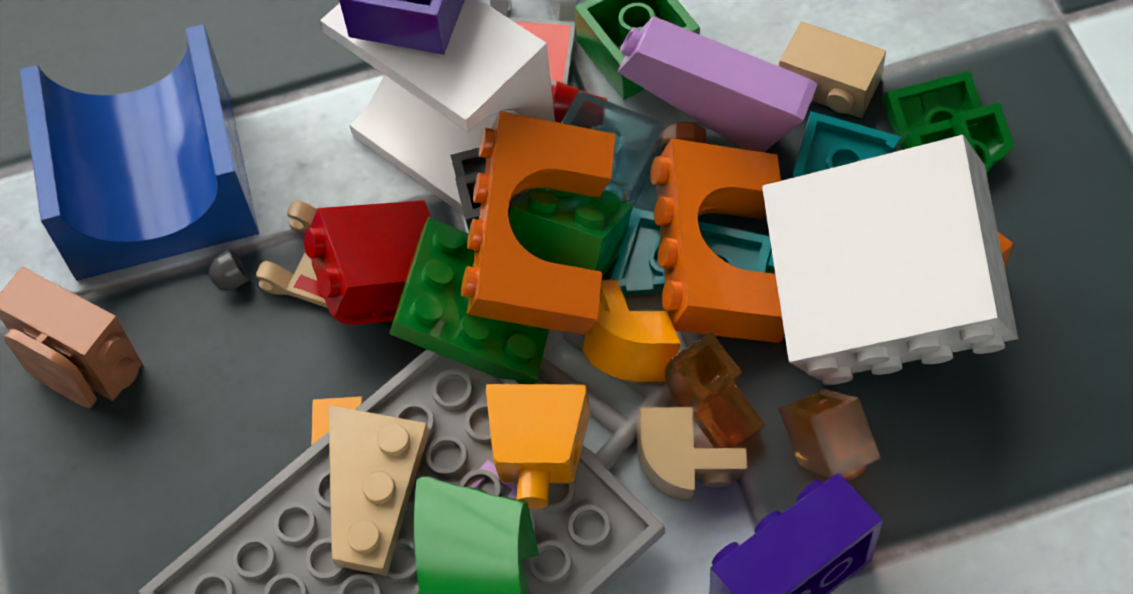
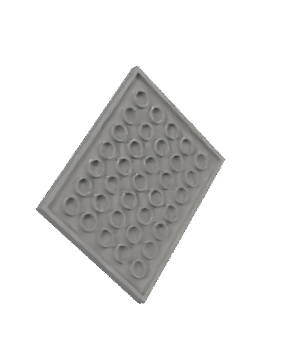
M426 349L355 409L423 422L427 424L430 431L387 576L339 567L332 560L329 432H327L142 587L139 593L419 594L414 542V504L417 478L431 476L439 481L466 487L470 480L482 476L486 479L477 489L486 491L491 495L507 497L511 490L500 483L495 474L488 470L480 469L487 459L494 464L486 384L518 383L515 380L498 379ZM583 446L574 481L571 483H550L548 506L540 509H529L540 555L522 560L530 594H600L665 534V526Z

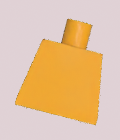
M486 384L492 452L499 479L505 483H517L516 499L527 502L529 509L544 508L549 503L550 483H571L575 479L590 416V402L586 385Z

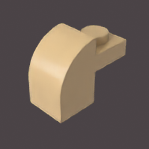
M640 407L637 417L638 459L643 473L658 490L677 499L690 500L695 491V480H702L704 487L723 488L733 486L734 480L742 478L747 470L746 448H694L693 407Z

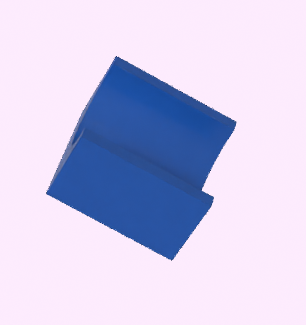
M204 24L186 28L188 43L185 55L170 74L148 87L129 93L116 95L80 93L52 81L44 74L39 65L19 69L40 220L76 281L260 234L229 91Z

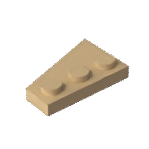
M328 405L332 560L339 567L387 576L430 431L427 424L423 422Z

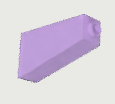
M654 16L641 30L634 27L620 48V52L625 54L618 73L744 150L765 152L800 124L805 118L818 85L807 77Z

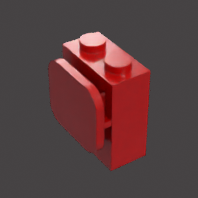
M425 200L317 209L310 228L305 231L304 248L307 256L312 258V267L328 310L337 321L346 325H362L394 320L422 229L428 217L432 218Z

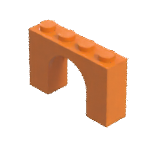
M499 111L492 128L484 127L480 140L479 157L486 158L485 173H478L473 193V202L481 204L479 220L472 219L467 241V248L475 250L473 267H466L461 288V296L469 297L467 315L580 335L587 334L598 320L602 272L547 262L529 253L518 242L512 232L508 218L509 201L521 192L535 188H549L599 198L612 177L616 134Z
M671 138L662 154L654 158L650 178L651 183L656 185L657 202L654 210V220L656 225H660L661 232L658 263L660 267H664L665 275L662 306L664 310H668L675 331L780 343L784 339L785 333L776 274L744 270L723 261L708 247L698 225V216L707 213H720L763 220L766 217L762 186L781 181L778 155Z

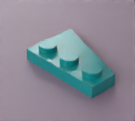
M633 209L611 280L618 281L623 296L662 294L665 285L664 267H660L658 263L661 232L660 225L655 224L653 211ZM698 221L704 241L719 258L740 269L766 273L772 251L770 236Z

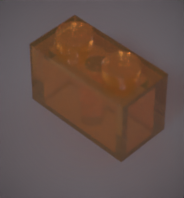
M823 389L778 408L800 466L829 478L839 472L846 480H850L865 473L866 464L880 459L859 398Z

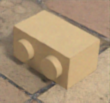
M801 21L779 60V67L807 77L818 84L811 101L830 107L835 112L847 113L862 119L882 79L886 50Z

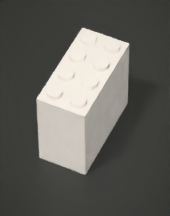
M964 135L762 186L789 363L803 370L808 375L822 380L823 384L834 385L849 382L853 379L852 373L871 370L872 374L876 375L894 373L902 370V363L920 359L923 364L943 363L953 359V352L973 349V353L976 354L992 353L1004 349V342L1018 339L985 164Z

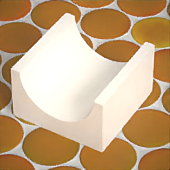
M481 0L464 1L444 55L348 37L340 3L320 20L323 32L384 74L367 106L349 125L352 136L463 215L450 155L479 148L484 127L492 128L499 111L555 122L547 43ZM521 192L520 194H518V195H516L515 197H513V198L511 199L512 204H513L524 192Z

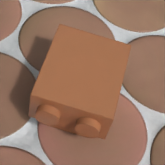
M23 266L0 292V319L9 330L4 336V340L23 368L43 385L90 409L97 401L93 391L114 401L119 393L129 387L136 379L139 368L143 363L115 315Z

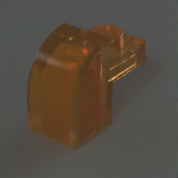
M710 331L669 360L665 368V379L677 406L693 407V420L714 448H736L762 430L766 424L735 385L742 371Z

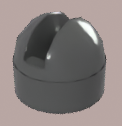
M231 248L218 254L211 263L209 276L212 283L218 288L231 290L250 280L244 264Z

